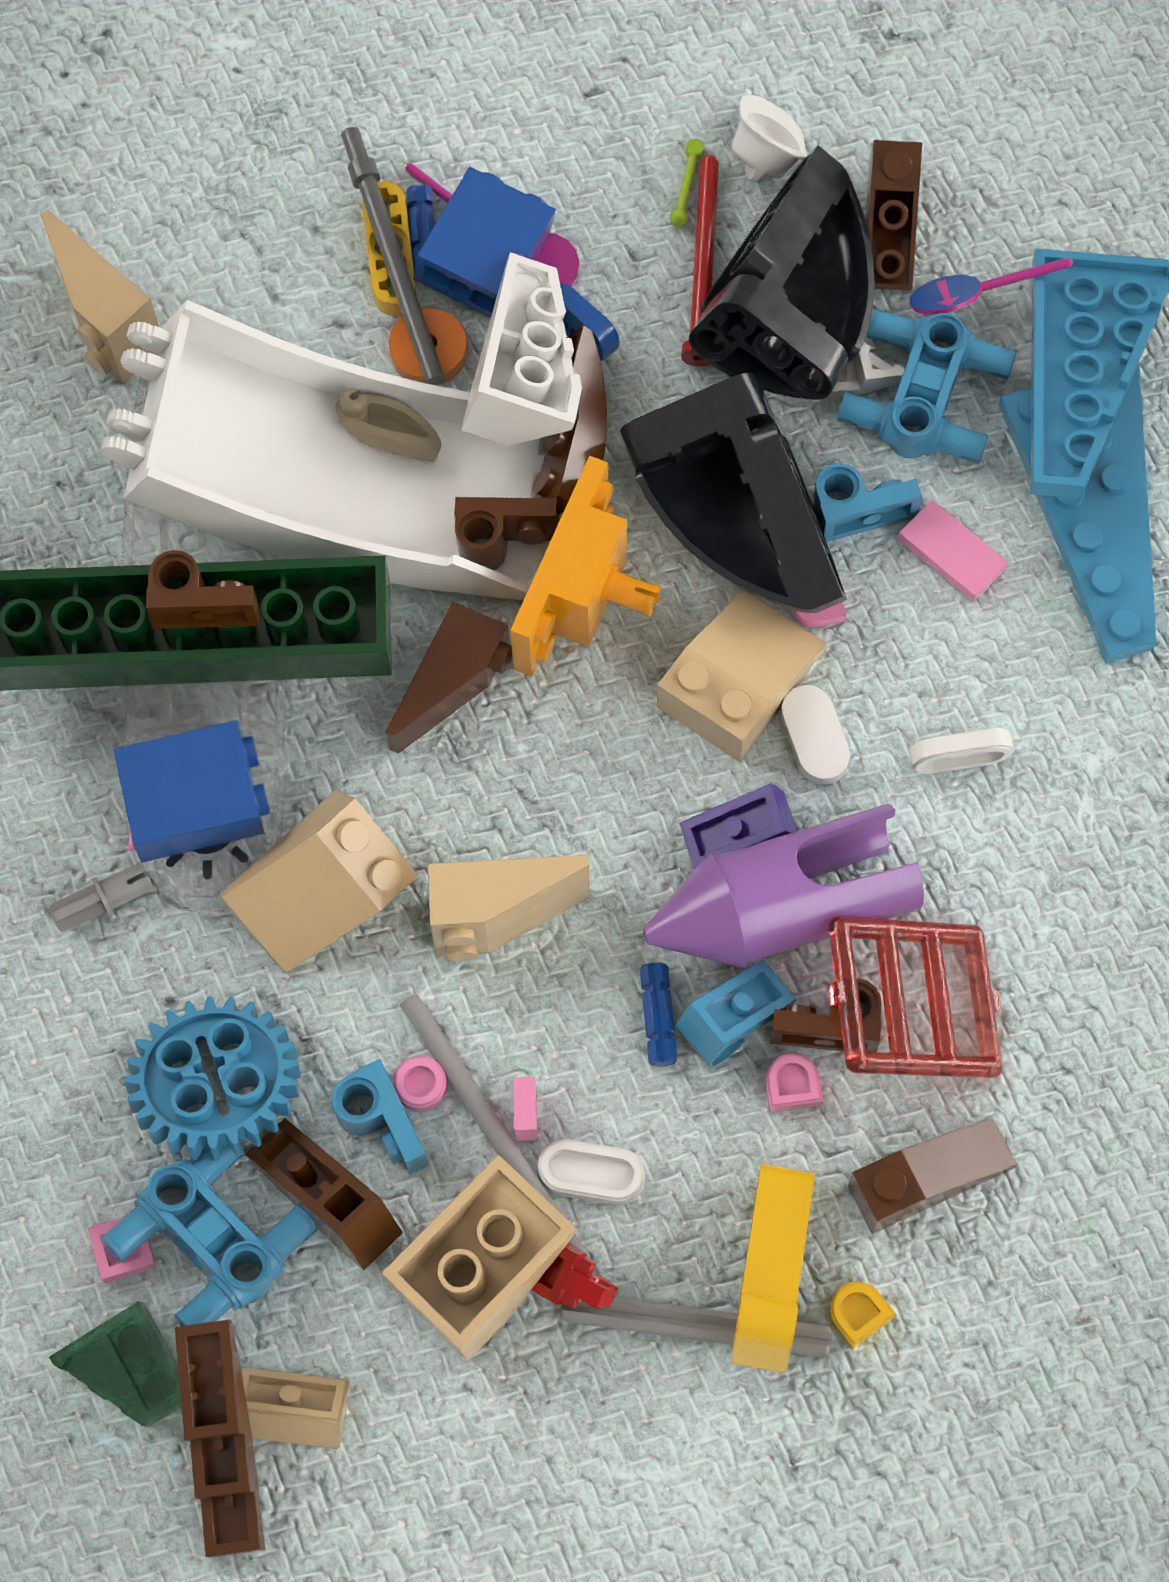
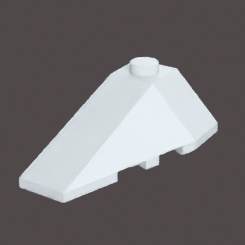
M510 252L473 380L461 431L512 446L572 430L575 424L582 385L579 374H575L571 357L574 353L572 338H567L563 321L566 310L557 268Z

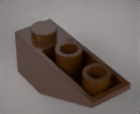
M873 140L871 143L866 224L873 255L875 289L912 290L922 142Z

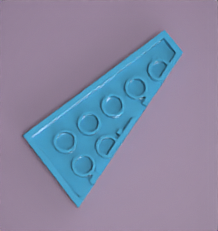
M1139 363L1081 499L1036 495L1106 664L1153 650L1157 642ZM1031 387L1003 395L999 401V408L1029 480Z

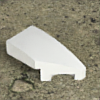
M864 342L857 356L845 367L830 395L820 400L810 399V402L815 403L843 398L846 391L851 394L861 395L896 385L901 382L905 369L897 363L892 367L871 353L872 347Z

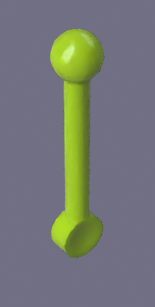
M691 139L686 144V155L688 157L677 207L669 215L670 222L677 227L685 225L688 221V214L685 210L697 160L701 159L705 152V145L699 139Z

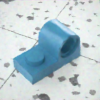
M837 463L823 468L818 474L815 483L813 506L828 542L913 519L919 513L922 494L916 479L905 482L900 480L885 481L867 492L863 479L856 469L850 465ZM841 491L848 495L849 498L834 500L827 493Z
M763 959L690 1003L678 1020L676 1028L708 1067L712 1068L738 1050L752 1032L772 1021L775 1009L785 1010L787 1005H793L797 999Z
M381 1059L361 1067L360 1070L347 1075L337 1083L333 1090L331 1101L338 1122L344 1130L352 1135L364 1136L387 1127L388 1131L381 1134L380 1137L393 1165L403 1160L409 1175L429 1166L426 1153ZM356 1095H367L373 1099L372 1107L365 1114L351 1115L345 1110L348 1101Z

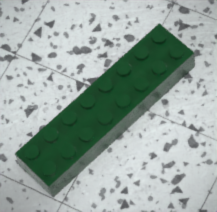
M386 555L197 563L205 587H214L216 583L222 581H237L245 586L254 587L259 604V626L154 629L146 609L150 565L1 570L0 691L392 675L391 592ZM186 578L174 579L169 582L166 588L180 589L189 580Z

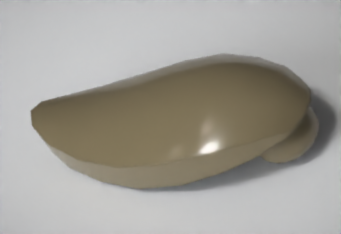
M355 388L345 390L341 394L335 407L340 423L361 443L380 451L418 460L434 461L437 458L441 449V440L430 423L413 408L392 398L376 394L359 393L360 390Z

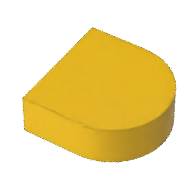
M851 1282L840 1287L835 1292L829 1307V1317L833 1327L852 1351L896 1316V1313L874 1287L863 1282Z

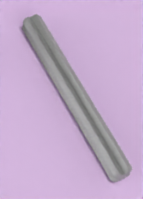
M615 1297L610 1308L604 1306L595 1309L580 1300L577 1308L561 1304L560 1311L561 1319L564 1322L733 1345L738 1314ZM796 1321L791 1353L823 1358L828 1356L832 1341L831 1328L826 1325Z

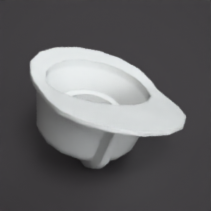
M748 94L740 98V121L732 141V150L745 163V172L750 181L756 182L763 175L780 178L799 159L807 158L802 131L788 114L770 101L759 96Z

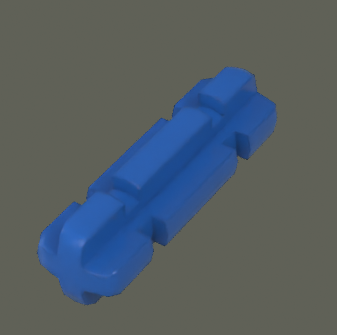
M427 184L411 185L406 190L414 271L417 255L435 226L432 188Z
M666 963L644 964L640 968L641 989L646 991L642 993L646 1038L650 1039L647 1042L648 1060L651 1066L673 1065L677 1061L676 1039L671 1038L675 1035L671 991L667 990L670 987L669 969Z

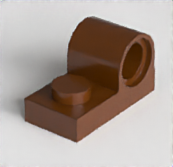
M455 497L454 528L459 557L494 571L505 561L507 541H520L529 545L551 541L559 524L557 498ZM478 538L490 539L481 544L472 543V541Z
M166 551L157 556L151 563L148 573L146 609L154 629L259 626V604L253 586H245L237 581H222L216 583L214 587H205L196 561L184 551ZM186 578L189 580L180 589L166 588L169 582L174 579Z
M854 978L840 983L833 991L827 1015L817 1014V1010L811 1006L798 1004L787 1005L785 1010L775 1009L770 1044L876 1055L881 1036V996L877 988L869 981ZM846 1001H859L867 1008L868 1015L862 1019L848 1018L842 1012L840 1006Z

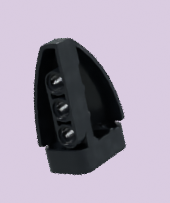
M819 145L794 170L733 255L701 303L700 309L703 313L689 334V344L692 350L710 365L730 377L743 373H752L762 385L764 391L793 398L812 400L828 397L847 364L860 352L868 332L875 288L869 231L854 186L842 164Z
M743 373L727 378L628 422L620 429L621 436L636 472L634 474L645 498L664 525L680 543L711 570L746 592L803 613H817L847 600L832 554L787 438L781 434L763 387L754 374Z

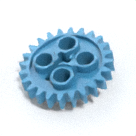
M209 996L206 999L204 1010L197 1011L189 1000L185 1002L186 1015L179 1018L174 1012L167 1010L165 1011L168 1021L166 1027L163 1028L154 1023L148 1025L152 1041L137 1039L135 1041L140 1057L127 1059V1064L132 1074L124 1078L128 1094H131L127 1097L132 1113H137L135 1117L141 1131L149 1129L152 1142L155 1145L167 1139L170 1153L173 1155L178 1153L184 1145H187L191 1159L197 1160L203 1148H210L214 1161H217L221 1156L222 1147L229 1145L236 1156H240L242 1151L241 1141L248 1139L252 1144L259 1147L262 1145L259 1130L264 1128L274 1133L279 1131L274 1115L290 1116L292 1111L287 1098L299 1096L295 1079L301 1077L298 1061L295 1060L298 1058L294 1042H288L289 1038L284 1025L275 1027L273 1014L270 1011L258 1017L255 1003L249 1002L240 1012L237 1011L234 997H229L222 1009L216 1008L212 996ZM201 1040L207 1042L230 1110L227 1115H221L218 1111L197 1047V1043ZM229 1044H240L234 1050H222ZM178 1061H189L186 1065L182 1067H171ZM246 1087L256 1088L249 1094H236L239 1090ZM192 1105H204L202 1109L196 1112H185Z

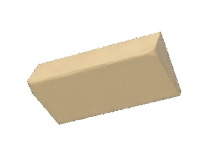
M241 1367L252 1438L334 1449L340 1447L350 1380Z

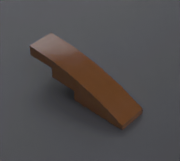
M232 1320L174 1327L184 1441L190 1442L195 1499L201 1500L205 1556L207 1558L264 1551L265 1540L253 1441Z

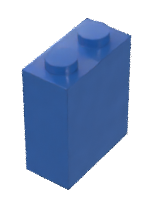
M469 166L417 255L413 280L491 318L510 252L535 261L551 232L556 209L547 205L542 198L534 194H525L505 184L498 176L492 173L480 172Z
M238 720L113 749L133 846L141 863L265 834L261 816L271 814L264 784L254 785L250 769L260 766L253 735L243 737Z

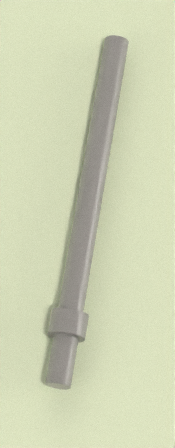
M418 994L405 999L400 1004V1007L434 1059L442 1066L446 1077L497 1155L499 1154L570 1221L571 1217L560 1200L553 1201ZM575 1234L568 1243L587 1254L586 1257L590 1258V1255Z

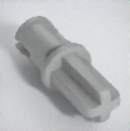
M139 861L135 865L99 882L96 877L93 878V885L52 903L49 909L57 928L61 932H65L106 912L109 916L114 915L112 909L148 892H154L155 889L143 863Z

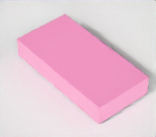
M931 500L898 535V541L972 602L1003 573L1008 564V561L934 500Z

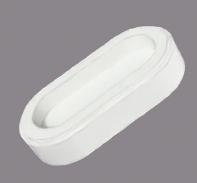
M813 685L795 687L788 692L783 700L781 720L798 767L803 776L809 781L821 785L832 784L844 776L850 760V750L834 706L828 694L819 687Z
M1002 728L933 737L922 740L909 749L913 770L922 774L991 765L1009 758L1014 752L1011 733L1009 730Z
M562 1139L546 1146L538 1160V1173L542 1184L548 1191L559 1196L611 1205H625L640 1195L645 1183V1171L641 1160L634 1153L626 1149Z

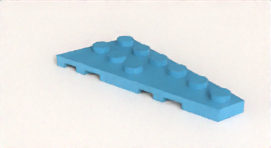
M1035 248L1032 268L1065 258L1072 259L1073 264L1069 268L1032 278L1030 494L1081 499L1168 296L1169 259Z

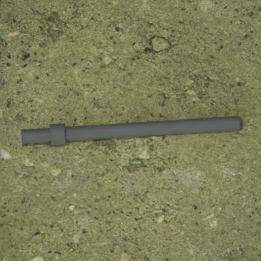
M346 128L341 132V137L350 160L347 169L353 187L359 189L424 380L426 384L438 385L445 380L378 186L381 177L375 159L368 156L359 128Z

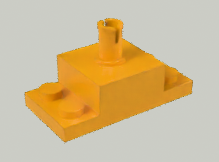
M592 456L588 457L511 627L513 667L516 671L533 676L539 661L547 663L557 635L589 647L609 601L643 613L647 617H650L654 611L652 605L656 606L661 586L653 585L622 573L627 563V519L613 515L614 506L609 504L614 484L608 482V462Z

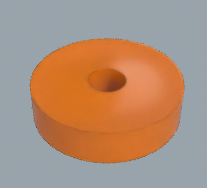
M421 308L432 342L436 345L435 351L445 380L438 384L441 385L457 376L466 363L468 355L466 333L462 324L452 314L436 308ZM401 317L392 328L389 337L391 362L402 378L426 383L404 318Z

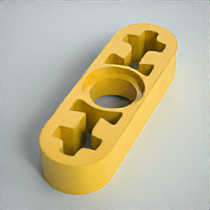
M380 181L378 186L383 200H389L391 223L397 241L403 245L401 252L417 296L415 280H413L414 268L405 195L398 185L388 181ZM362 198L374 303L385 314L401 315L402 312L397 298L390 297L388 271L383 257L376 251L378 242Z

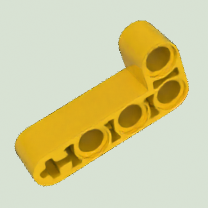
M761 1163L730 1364L786 1373L796 1327L799 1304L797 1298L815 1172Z

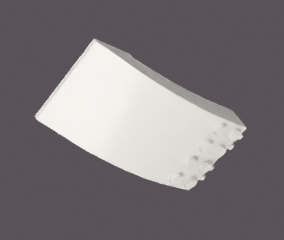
M188 300L169 318L162 328L139 321L129 325L126 336L128 340L135 344V346H140L142 349L154 354L133 348L123 351L120 362L122 364L121 367H124V370L129 371V373L132 372L136 376L150 381L142 415L132 413L130 410L113 409L109 411L106 422L108 424L107 427L111 428L110 430L115 431V433H121V435L135 440L136 443L129 440L126 441L118 436L106 437V439L103 438L100 448L101 455H104V458L130 468L124 500L216 536L288 559L386 555L390 583L420 589L524 601L548 548L549 541L537 545L524 544L520 541H507L505 561L495 571L459 557L454 528L455 497L534 498L535 493L532 491V486L536 476L542 469L545 457L543 444L546 437L507 446L461 431L470 392L426 384L334 359L275 338ZM355 388L360 390L359 393L376 394L392 398L413 408L430 423L441 440V449L437 458L434 461L418 460L380 451L361 443L340 423L335 407L341 394L345 390ZM478 538L472 541V543L481 544L490 539Z

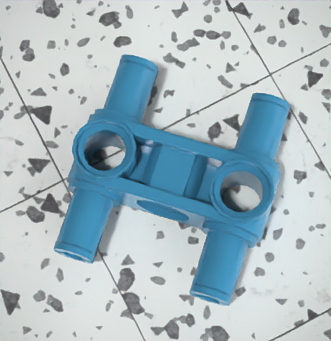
M875 308L869 324L867 338L908 350L909 360L894 401L890 400L888 404L846 391L839 408L837 421L879 433L878 438L882 439V442L890 444L891 449L903 458L914 459L923 455H936L938 451L980 464L988 434L946 422L947 417H944L959 371L964 372L965 368H969L1008 380L1017 350L1007 349L976 339V334L972 333V330L965 328L964 323L958 317L949 313H938L931 317L924 316V318L919 317L916 321ZM945 341L949 343L951 347L941 348L934 345L932 342ZM909 423L916 424L923 430L910 432L904 429L903 425Z
M229 1145L222 1147L219 1160L214 1161L210 1148H203L197 1160L190 1159L188 1161L183 1158L181 1161L177 1160L171 1165H165L157 1169L149 1178L148 1186L136 1196L137 1199L134 1201L135 1208L100 1238L108 1252L118 1262L122 1263L156 1232L160 1234L165 1233L207 1277L209 1285L174 1315V1319L179 1326L214 1322L220 1319L229 1309L234 1311L242 1310L248 1303H254L263 1298L268 1292L271 1282L283 1272L285 1267L284 1260L317 1231V1225L304 1209L296 1205L263 1236L254 1235L212 1191L210 1184L244 1156L243 1149L241 1155L236 1156ZM168 1188H181L187 1193L186 1198L179 1204L168 1205L159 1200L160 1194ZM243 1263L254 1264L261 1270L260 1275L250 1282L238 1281L231 1273L235 1267Z

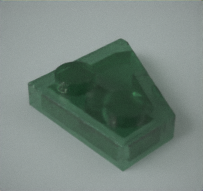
M137 1301L49 1356L54 1366L60 1370H65L87 1385L89 1390L102 1399L116 1405L121 1409L122 1413L141 1426L150 1427L181 1408L178 1364L144 1302Z

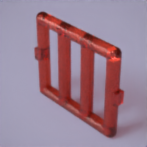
M842 916L835 917L830 921L829 935L835 982L829 985L831 1006L839 1007L845 1064L850 1072L996 1078L1002 1073L1003 1064L995 1015L996 1012L1002 1010L999 989H992L985 937L983 930L979 926ZM852 939L876 941L890 1053L866 1052ZM897 941L917 942L921 945L935 1055L912 1054ZM942 944L964 945L980 1056L957 1055Z

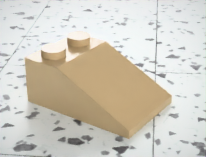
M47 210L41 215L80 326L76 330L77 334L88 349L85 356L100 374L105 376L110 372L124 384L134 373H129V371L124 370V367H121L122 364L120 362L123 351L130 350L131 348L144 350L140 346H135L126 337L129 325L139 321L159 327L151 299L51 211ZM144 350V352L154 354L152 352Z
M743 590L686 646L657 684V708L735 760L741 762L781 709L785 696L799 685L825 650L827 643L751 593Z
M334 790L218 896L279 968L287 973L380 912L419 875L355 797Z
M589 855L428 864L430 927L436 955H446L447 960L456 962L474 960L478 957V954L490 953L590 898Z
M498 1154L382 1272V1275L390 1287L468 1362L509 1319L578 1230Z

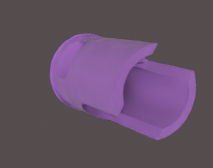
M884 804L715 857L708 854L643 928L644 938L649 945L744 969L747 967V963L921 909L924 902V890L919 863L908 864L835 885L823 886L810 880L816 876L888 852L889 841L886 820L893 818L896 810L892 805Z

